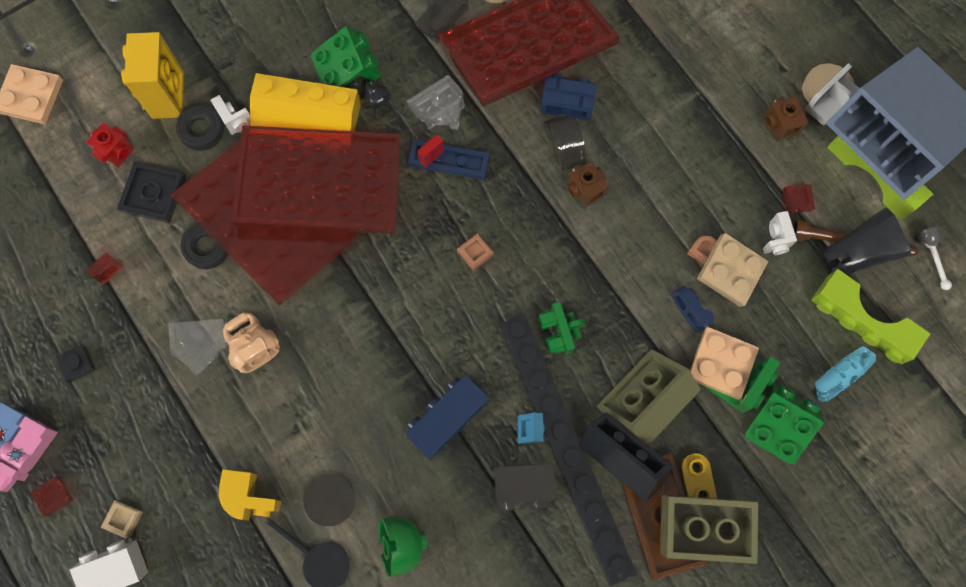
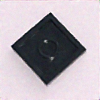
M134 162L117 210L122 213L170 224L186 175L181 172Z

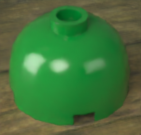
M390 516L379 520V544L383 543L384 554H381L387 576L397 577L410 573L419 565L423 555L422 550L427 549L425 532H419L416 523L403 516Z

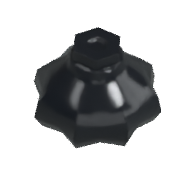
M370 81L365 85V91L360 97V102L365 109H379L381 106L386 105L387 101L391 98V94L385 86L377 85L376 81Z

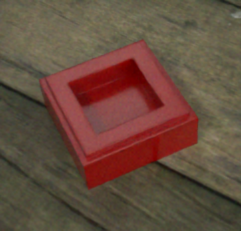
M438 135L433 136L418 150L419 162L425 168L444 152V141Z

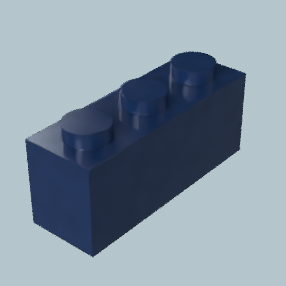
M466 375L461 379L456 377L446 387L448 392L441 399L438 396L434 398L426 407L428 412L422 418L419 416L415 417L406 427L409 430L405 434L406 437L429 461L489 403V397Z

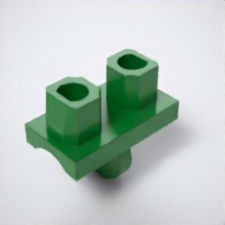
M561 302L552 304L551 309L539 314L538 319L542 330L556 327L558 333L556 336L546 338L549 354L564 352L566 356L573 354L572 350L575 349L570 332L572 331L574 340L582 338L580 328L586 326L584 319L576 320L574 312L566 314L569 321L567 323Z

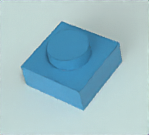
M533 412L518 415V443L543 442V413Z

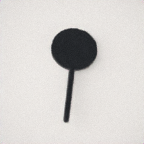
M270 518L265 520L270 527L306 554L303 563V574L311 587H339L344 583L349 574L350 563L347 554L342 548L335 544L324 543L309 550Z

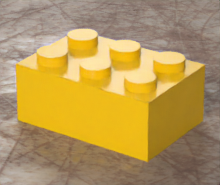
M160 32L127 34L126 45H123V56L125 59V69H122L121 72L123 84L129 88L133 97L139 101L142 108L146 110L152 119L178 118L183 112V69Z

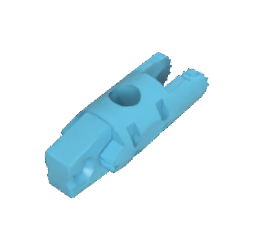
M862 346L841 359L816 381L817 399L821 402L829 401L848 388L875 363L876 354Z

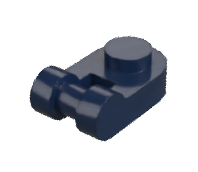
M682 286L673 291V300L688 324L695 332H703L714 321L713 313L708 309H703L696 292L692 288Z

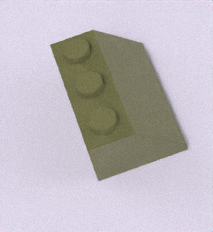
M651 349L596 407L602 414L607 412L649 446L701 389L688 368Z

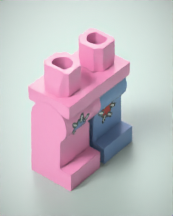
M0 403V491L8 492L17 480H26L29 475L28 472L35 466L58 432L34 420V418L15 407Z

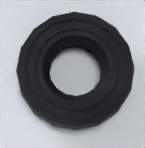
M195 105L190 106L180 114L176 123V131L185 146L192 150L204 151L213 148L220 142L224 133V125L217 111L209 106ZM197 120L209 122V130L203 136H195L191 133V126Z
M210 222L196 223L188 228L182 236L180 244L182 255L186 261L196 268L205 270L216 268L222 264L230 251V241L226 232L220 226ZM202 237H211L215 240L214 250L207 255H201L196 251V244Z

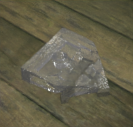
M449 75L406 101L409 109L421 122L426 123L427 129H432L436 125H449L450 129L459 128L461 109L465 106L463 92Z
M226 319L168 323L170 354L173 357H177L191 369L192 373L199 376L227 346V342L224 339Z

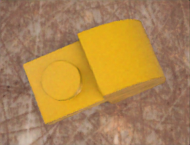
M222 469L219 499L223 509L230 516L249 521L251 509H253V515L270 517L271 511L280 512L281 501L254 497L257 480L256 474Z

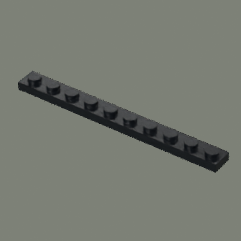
M523 314L500 323L501 331L536 413H543L544 433L609 586L636 576L637 573L585 452L579 447L581 444L526 315Z

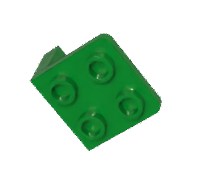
M345 26L312 52L311 58L322 84L344 87L358 76L372 81L381 77L378 60L372 54L369 47L370 41L363 32H358Z
M771 356L764 361L756 358L742 398L739 400L704 385L701 386L741 413H744L752 408L757 409L765 398L762 392L767 385L771 386L778 377L779 372L776 369L781 362Z
M773 383L767 390V401L746 430L745 436L749 441L786 463L794 464L824 424L823 413L820 410L821 407L810 399L804 401L799 398L790 387L784 384L779 386Z

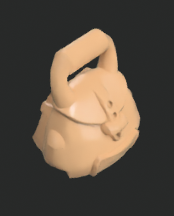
M243 312L225 323L223 336L229 345L228 359L234 369H238L241 373L252 372L278 354L280 346L277 335L272 330L261 327L257 317L252 313ZM250 321V325L240 329L233 336L230 334L231 332L235 331L236 329Z

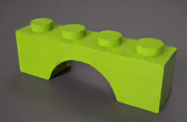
M839 136L827 147L844 165H855L870 173L882 189L883 203L901 221L933 195L925 185H922L907 199L903 200Z
M836 269L827 276L811 299L812 302L817 304L816 306L820 311L831 314L839 320V323L844 328L853 330L862 336L865 343L882 350L889 360L900 364L914 360L930 336L928 331L908 317L897 323H883L875 320L864 310L861 304L859 283L839 269Z

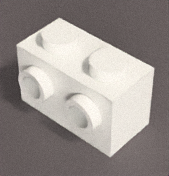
M124 540L107 546V551L98 554L94 550L78 558L79 563L69 569L75 586L126 587L139 582L148 573L137 541L126 544Z

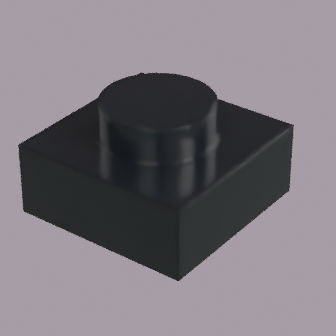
M82 344L56 356L64 380L69 383L96 371L86 346Z

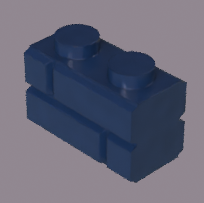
M559 74L552 75L551 77L546 76L540 113L590 121L597 84L591 83L590 80L584 78L577 79L576 81L569 80Z

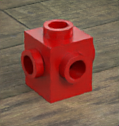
M102 123L95 129L86 142L94 150L91 154L104 164L108 161L117 168L122 165L135 149L126 139L128 135L122 129L115 125L111 128L105 123Z

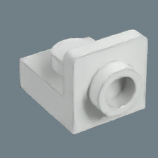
M220 95L211 99L212 104L231 135L236 132H242L249 127L250 114L246 108L235 112L231 103H224Z
M788 211L777 213L770 221L769 232L775 240L766 244L763 248L764 254L771 252L774 255L784 254L790 251L789 248L797 241Z

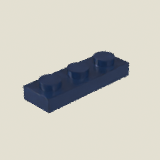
M413 139L408 161L409 167L485 181L489 153L444 145V152L425 168L419 162L418 150L427 142Z

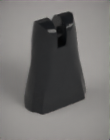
M885 207L822 252L827 261L834 260L848 253L850 257L830 267L832 272L839 269L848 275L875 265L910 256L911 248L895 215L890 209Z

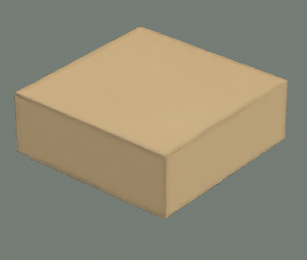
M114 500L101 528L123 538L130 539L143 511Z

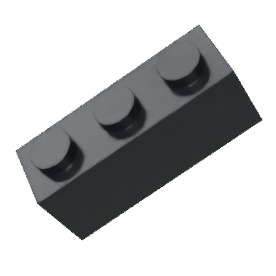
M604 412L588 425L579 446L645 502L663 486L673 467L672 464L607 412Z

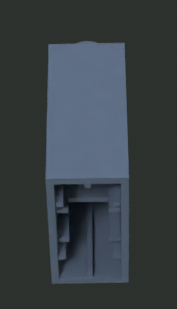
M917 47L862 86L826 124L905 200L966 148V91Z

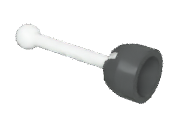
M938 226L917 232L916 236L919 243L924 247L930 248L941 278V289L949 290L952 287V283L946 278L936 249V245L941 239Z

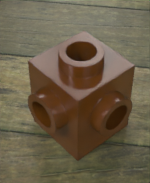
M796 96L787 99L785 97L775 99L764 114L766 126L771 129L776 141L800 134L808 124L805 109L799 103Z
M591 161L584 166L583 164H578L569 172L567 190L573 199L577 198L584 209L606 195L609 185L605 181V174L599 167H595Z

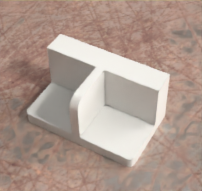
M849 63L805 107V110L823 126L860 89L845 76L852 68Z

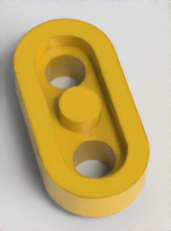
M696 453L686 456L680 464L685 495L698 497L699 492L704 491L707 497L717 498L711 467L707 458ZM694 462L698 463L701 467L699 473L694 472L692 469Z

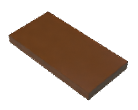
M672 452L660 455L672 464L673 467L663 486L646 502L621 482L652 581L708 565L706 560L666 558L660 554L662 495L686 496Z

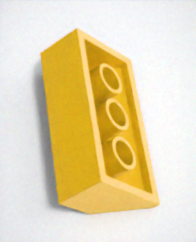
M256 73L250 94V132L351 150L361 106L358 91L356 89Z

